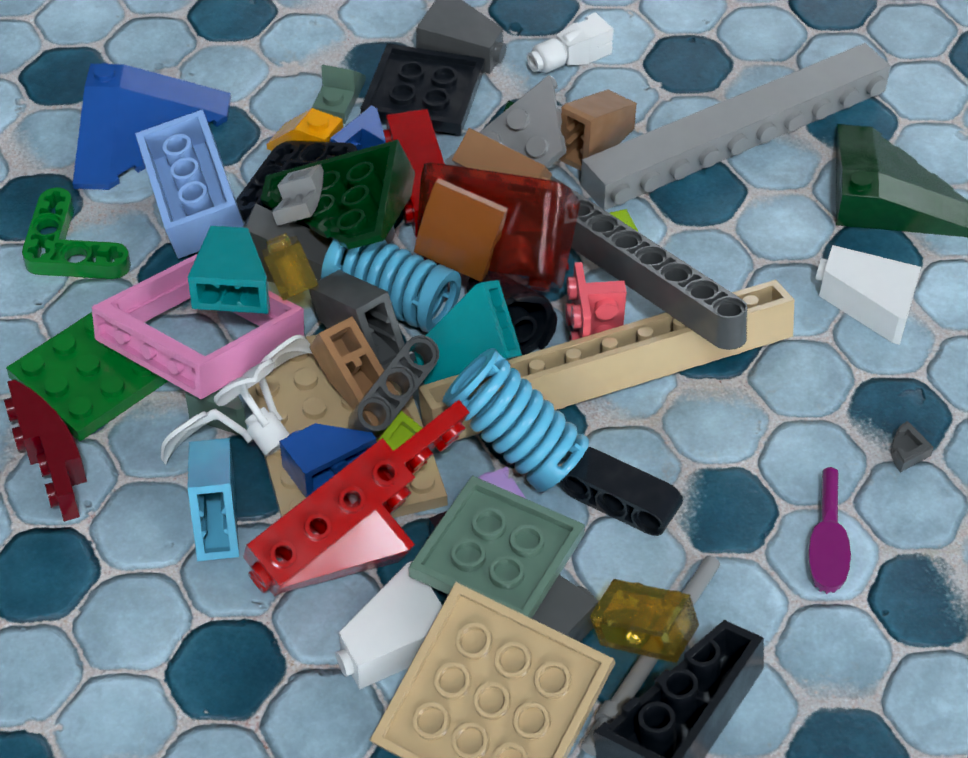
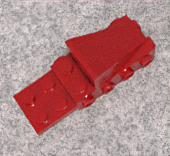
M457 400L394 451L383 438L249 542L246 545L243 558L250 566L251 571L248 572V575L262 593L269 589L275 597L279 593L401 561L415 544L390 514L406 502V498L411 495L408 488L415 479L414 474L428 463L427 460L433 455L432 450L436 447L441 453L459 438V434L466 429L462 423L470 412L463 403Z

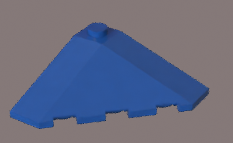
M90 64L84 87L72 183L73 189L110 190L120 184L118 175L133 167L138 173L146 169L135 133L202 109L208 123L213 121L216 127L225 123L228 120L231 93L125 64Z

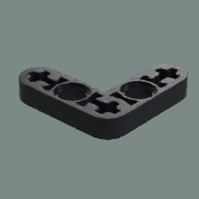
M286 141L279 144L271 151L236 199L243 221L246 222L255 203L269 210L274 208L263 204L260 199L267 175L357 151L356 146L352 143Z

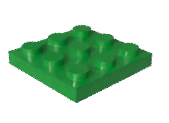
M92 312L6 367L8 377L11 380L19 381L41 396L58 413L71 435L79 442L168 382L166 379L95 340Z

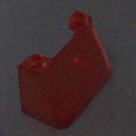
M440 163L424 164L420 182L417 235L434 184L438 178L508 208L501 238L494 246L488 271L520 276L523 280L528 281V288L536 291L549 292L550 287L562 289L580 207V201L568 186L547 179Z

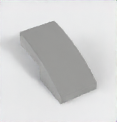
M321 164L290 172L277 185L282 196L281 202L272 211L277 226L313 215L319 203L323 185L324 171Z

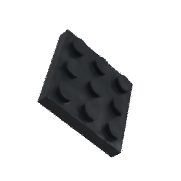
M387 43L360 108L361 113L372 105L377 108L380 121L386 123V115L427 109L434 131L461 135L485 69V58Z

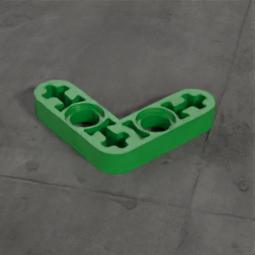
M56 187L41 193L22 249V256L27 271L36 275L118 279L130 271L131 262L128 249L120 243L66 240L74 213L72 197L69 191ZM52 208H55L56 214L52 213ZM46 227L57 228V230L51 234L39 233L42 229ZM41 248H45L46 253L41 255ZM74 255H84L86 257L83 261L77 263L67 261Z

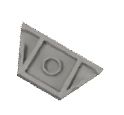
M550 75L546 76L479 133L549 168L567 153L565 138L561 133V109L557 107L556 80ZM454 152L450 157H448L445 160V162L448 166L463 173V171L452 161V158L455 154Z

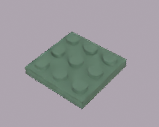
M472 475L410 564L409 577L448 595L455 582L532 619L583 538L585 524Z

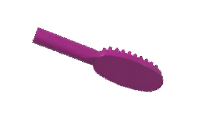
M832 467L825 468L822 471L821 522L814 527L808 553L809 567L814 586L818 587L820 592L825 591L826 594H829V592L835 593L843 586L850 570L851 561L850 541L847 531L838 523L839 472Z

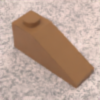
M353 316L318 333L309 346L328 381L353 410L384 371ZM386 381L387 389L392 394L399 395L391 381ZM404 406L401 411L413 419L406 406ZM363 411L364 420L371 426H378L377 416L370 411Z

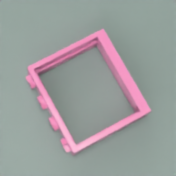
M196 254L92 306L95 340L197 398L203 399L223 388L231 381L242 377L246 371L261 363L267 354L287 339L295 335L304 336V309L268 290L269 314L233 312L258 325V328L207 356L198 353L144 323L190 299L188 275L198 255Z

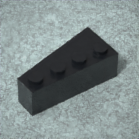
M723 620L684 654V660L671 671L666 669L654 679L655 685L637 699L634 696L622 706V713L609 724L604 722L593 731L596 758H705L764 669V637Z

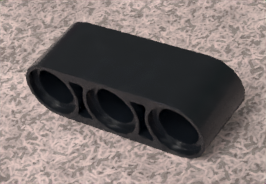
M591 447L587 448L576 466L559 482L563 491L575 500L652 536L663 534L683 503L681 493L673 485Z

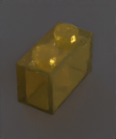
M284 233L266 241L268 248L261 250L282 300H286L319 285L296 235L289 238L287 233Z
M617 579L612 580L590 615L601 646L675 663L678 662L699 627L690 594Z

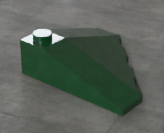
M837 124V226L968 237V200L953 190L954 188L936 174L930 173L918 164L916 159L882 137V134L873 127Z
M397 139L266 176L260 199L263 204L272 208L276 207L282 200L277 185L288 173L321 164L324 171L323 185L316 210L311 217L297 220L296 222L308 224L311 230L326 238L332 237L336 239L341 246L349 250L385 240L412 195L415 171Z

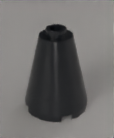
M489 268L488 274L482 282L499 280L522 355L529 354L538 347L540 350L544 349L553 337L558 321L557 314L553 310L550 301L538 292L495 269ZM470 277L466 285L467 293L476 284L481 282Z

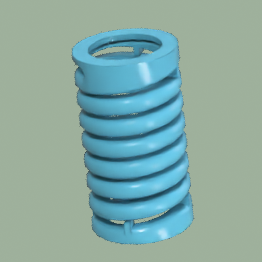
M333 239L323 261L321 279L337 270H341L388 291L396 319L406 321L408 325L420 327L422 331L427 333L457 304L462 283L459 272L441 264L437 265L432 260H424L418 254L412 255L410 251L400 249L392 243L387 244L385 240L349 249L344 263L341 265L346 248L341 246L336 239ZM450 282V291L447 292L448 283ZM445 297L448 298L441 313L432 320V318L437 314V312L441 308Z
M495 348L486 350L474 359L458 375L443 397V402L448 407L457 400H460L470 412L464 420L468 421L471 419L470 428L475 432L482 431V439L488 443L493 442L492 447L497 453L504 452V460L510 464L515 463L514 467L518 473L525 474L528 472L527 481L539 492H544L560 482L576 466L588 448L589 438L584 434H578L577 427L571 422H566L565 415L558 410H554V405L550 401L543 400V394L536 389H532V384L528 380L521 379L520 372L515 368H511L510 363ZM489 376H492L485 383H483L471 396H469L484 379H486ZM570 451L572 454L562 466H558L557 464Z

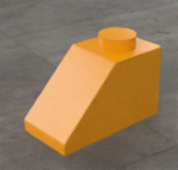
M311 108L284 123L267 143V149L272 151L276 146L286 141L330 142V138L343 128V119Z

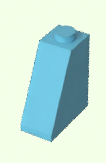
M230 438L189 442L187 488L197 562L239 557L235 480Z

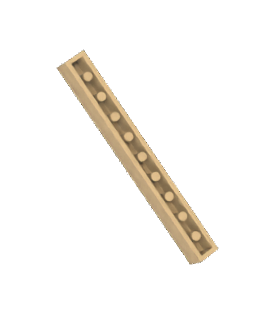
M777 280L732 292L744 300L748 307L747 341L742 347L726 350L716 347L665 312L507 361L510 363L511 368H515L520 372L521 379L528 380L532 384V389H536L543 394V400H548L554 405V410L563 409L576 403L598 398L602 395L634 387L644 382L793 337L795 299ZM458 375L418 387L423 426H426L449 408L443 402V397ZM489 376L486 379H484L469 396H471L483 383H485L492 376ZM471 419L463 421L462 424L466 429L459 434L457 440L482 433V431L475 432L470 428Z

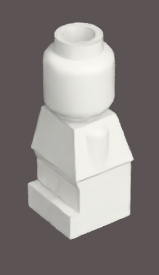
M596 12L587 15L586 20L579 23L573 22L557 34L556 38L536 44L532 48V52L527 54L528 65L532 71H540L542 73H548L560 68L565 63L567 65H589L591 62L612 54L614 29Z

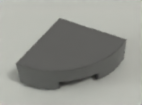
M906 421L898 428L891 447L892 460L901 473L930 457L934 447Z

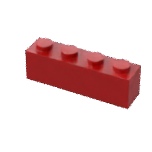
M427 109L386 115L387 129L383 130L385 143L399 140L415 171L412 195L402 210L404 221L406 224H412L415 237L418 235L435 182L439 178L451 183Z

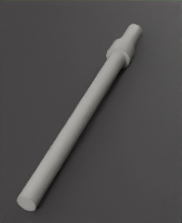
M706 556L612 699L604 701L596 713V723L581 744V748L587 754L596 755L593 731L604 722L608 724L622 713L621 707L636 695L718 570L720 562L715 557Z

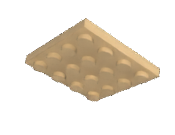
M455 582L370 741L399 758H567L615 665L614 658Z

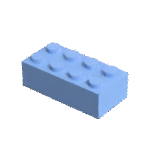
M203 109L135 133L165 231L178 259L200 250L210 226L243 227V219Z

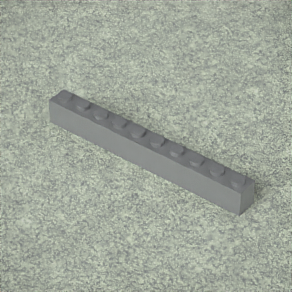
M863 43L582 159L580 186L604 210L624 204L647 192H652L673 181L683 179L694 172L711 167L734 155H739L791 131H796L800 127L880 95L886 90L891 65L869 45Z

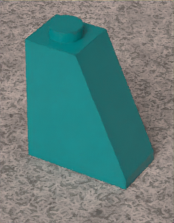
M210 226L188 275L192 309L269 314L270 303L267 276L249 229L243 227Z
M499 280L476 284L425 335L437 344L439 359L423 383L425 385L459 375L474 359L490 348H495L506 360L522 356ZM414 352V363L424 365L422 356Z

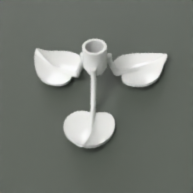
M303 335L292 336L267 354L261 363L246 371L242 377L228 383L215 395L214 402L218 406H224L238 395H242L253 412L245 420V423L248 425L247 430L217 409H212L207 413L203 411L179 425L165 438L161 446V460L164 464H167L169 457L182 442L213 420H219L243 436L247 443L254 440L265 457L277 452L280 449L279 441L290 434L280 422L283 418L277 412L265 377L274 368L291 358L308 353L312 354L308 340ZM258 382L269 412L265 407L259 409L248 392V388Z

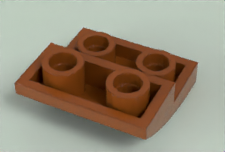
M438 178L434 184L421 221L414 252L482 282L488 274L494 246L501 238L508 208Z

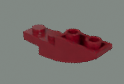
M17 380L7 381L11 397L4 399L10 422L18 420L19 427L12 428L18 452L22 450L27 451L30 465L39 463L42 477L51 475L52 482L45 484L51 508L60 507L63 521L79 518L80 515L72 486L85 483L87 480L75 440L58 413L41 396Z

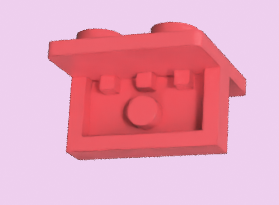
M574 262L573 277H567L568 300H572V303L565 304L566 324L574 329V331H570V341L624 325L627 293L625 281L586 283L583 263Z

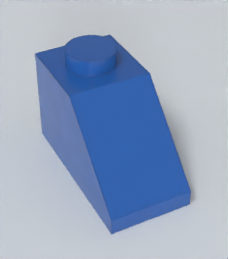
M315 423L303 430L295 431L279 441L282 467L303 495L308 497L376 443V437L372 432Z

